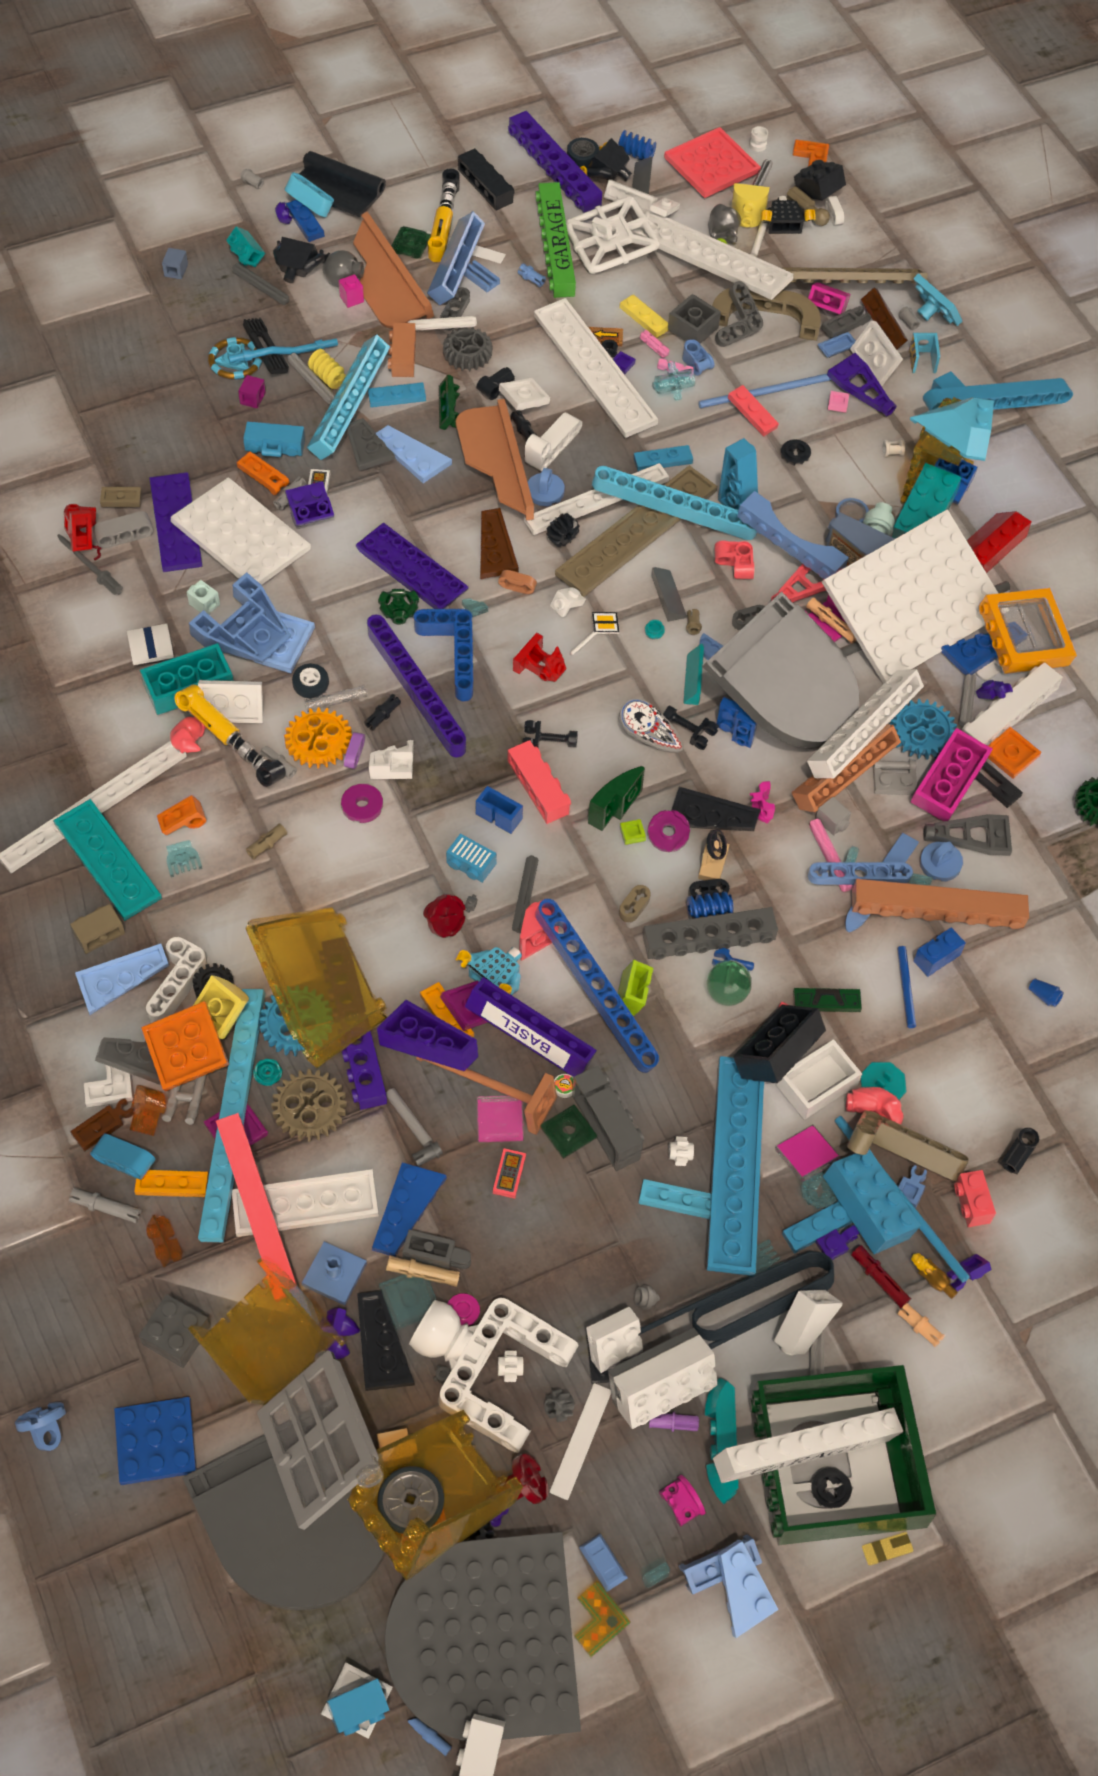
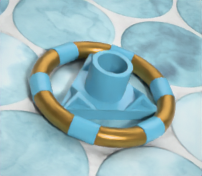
M232 337L221 340L211 348L208 354V363L211 370L221 377L242 379L246 375H252L259 369L262 358L256 357L251 367H248V362L244 360L230 363L228 356L242 353L245 350L244 345L251 350H257L252 341L245 338ZM227 346V352L215 359L219 350ZM219 366H223V367H227V368H231V369H235V370H239V371H236V372H228V371L222 370Z

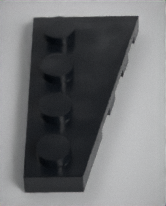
M680 786L672 810L678 811L685 816L690 828L754 831L761 810Z
M382 1291L357 1293L365 1391L414 1386L412 1374L402 1351Z

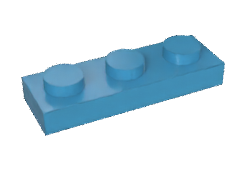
M423 382L368 388L370 408L426 401Z
M838 1201L783 1230L782 1235L795 1254L814 1244L816 1239L835 1229L838 1231L853 1222Z

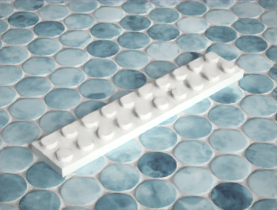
M650 210L645 213L660 244L658 249L733 283L743 282L749 290L772 300L793 280V273L672 219L655 214ZM642 227L631 230L634 235L649 238Z
M566 298L534 311L536 320L625 438L658 424L656 415Z

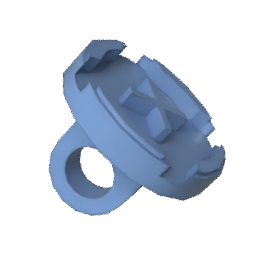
M543 468L542 473L532 476L528 481L533 503L539 506H552V503H558L564 497L565 485L557 475L552 474V469Z
M951 842L931 843L923 849L920 857L922 871L933 880L938 879L944 882L953 880L959 875L963 866V856Z
M62 1402L49 1403L48 1409L42 1410L41 1407H37L20 1415L15 1421L17 1431H30L34 1444L38 1449L43 1451L54 1450L58 1447L61 1440V1433L56 1420L66 1414L64 1404ZM47 1431L51 1434V1441L48 1445L45 1444L43 1439Z

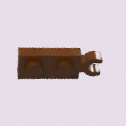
M125 1098L117 1103L116 1108L112 1109L108 1105L70 1131L84 1152L97 1144L103 1134L110 1135L123 1126L122 1118H129L134 1115L135 1112L132 1107L128 1110H122L123 1107L128 1105Z

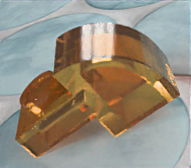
M137 1085L131 1107L135 1108L130 1130L154 1136L159 1115L165 1113V1095L162 1091Z

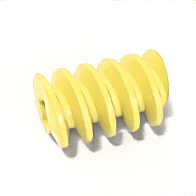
M318 349L311 355L308 361L309 368L329 388L337 389L340 387L346 377L344 368L339 366L338 362H335L324 349Z

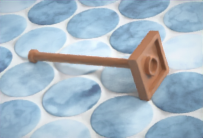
M416 1057V1059L419 1060V1061H421V1062H422L423 1060H425V1059ZM425 1060L528 1103L524 1110L528 1132L535 1135L539 1132L557 1099L554 1076L547 1073L544 1074L532 1096L470 1069L461 1071Z

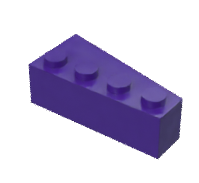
M405 1000L377 1027L380 1046L451 1068L465 1071L478 1058L477 1039L408 1000Z

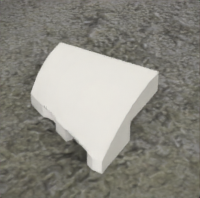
M413 740L407 741V746L396 748L393 745L385 750L370 753V779H412Z

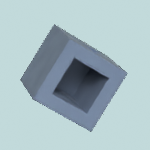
M168 248L162 262L165 277L183 278L188 266L186 251Z

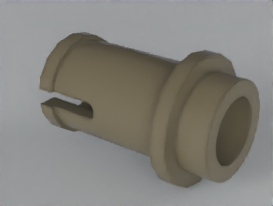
M692 609V616L691 610L687 611L688 624L686 625V630L691 635L699 634L702 629L699 618L700 612L697 609Z

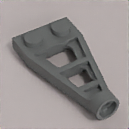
M986 814L924 825V841L951 842L954 846L988 855L1010 856L1012 853L1009 815ZM980 826L987 828L988 841L974 840L971 837L970 829ZM950 828H964L965 838L950 836Z

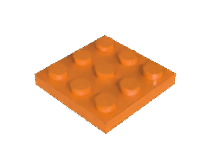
M205 1001L141 1027L164 1091L229 1065L208 1004Z

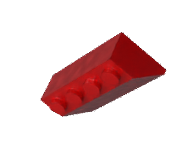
M1019 512L996 513L966 540L986 574L1027 537L1032 521Z

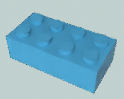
M870 1149L866 1155L855 1153L835 1161L823 1175L873 1254L909 1240L920 1228V1223Z

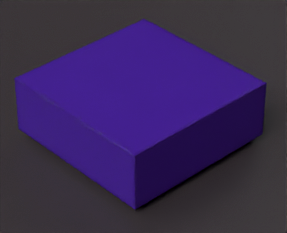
M620 351L613 358V361L623 374H626L634 366L636 359Z

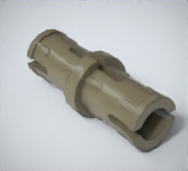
M279 823L266 834H261L259 836L260 839L246 848L247 854L253 860L256 859L261 853L273 848V844L286 836V829Z

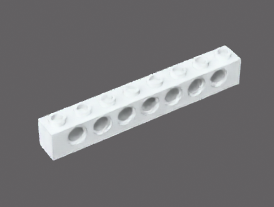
M917 669L897 670L807 760L814 778H835L924 687Z

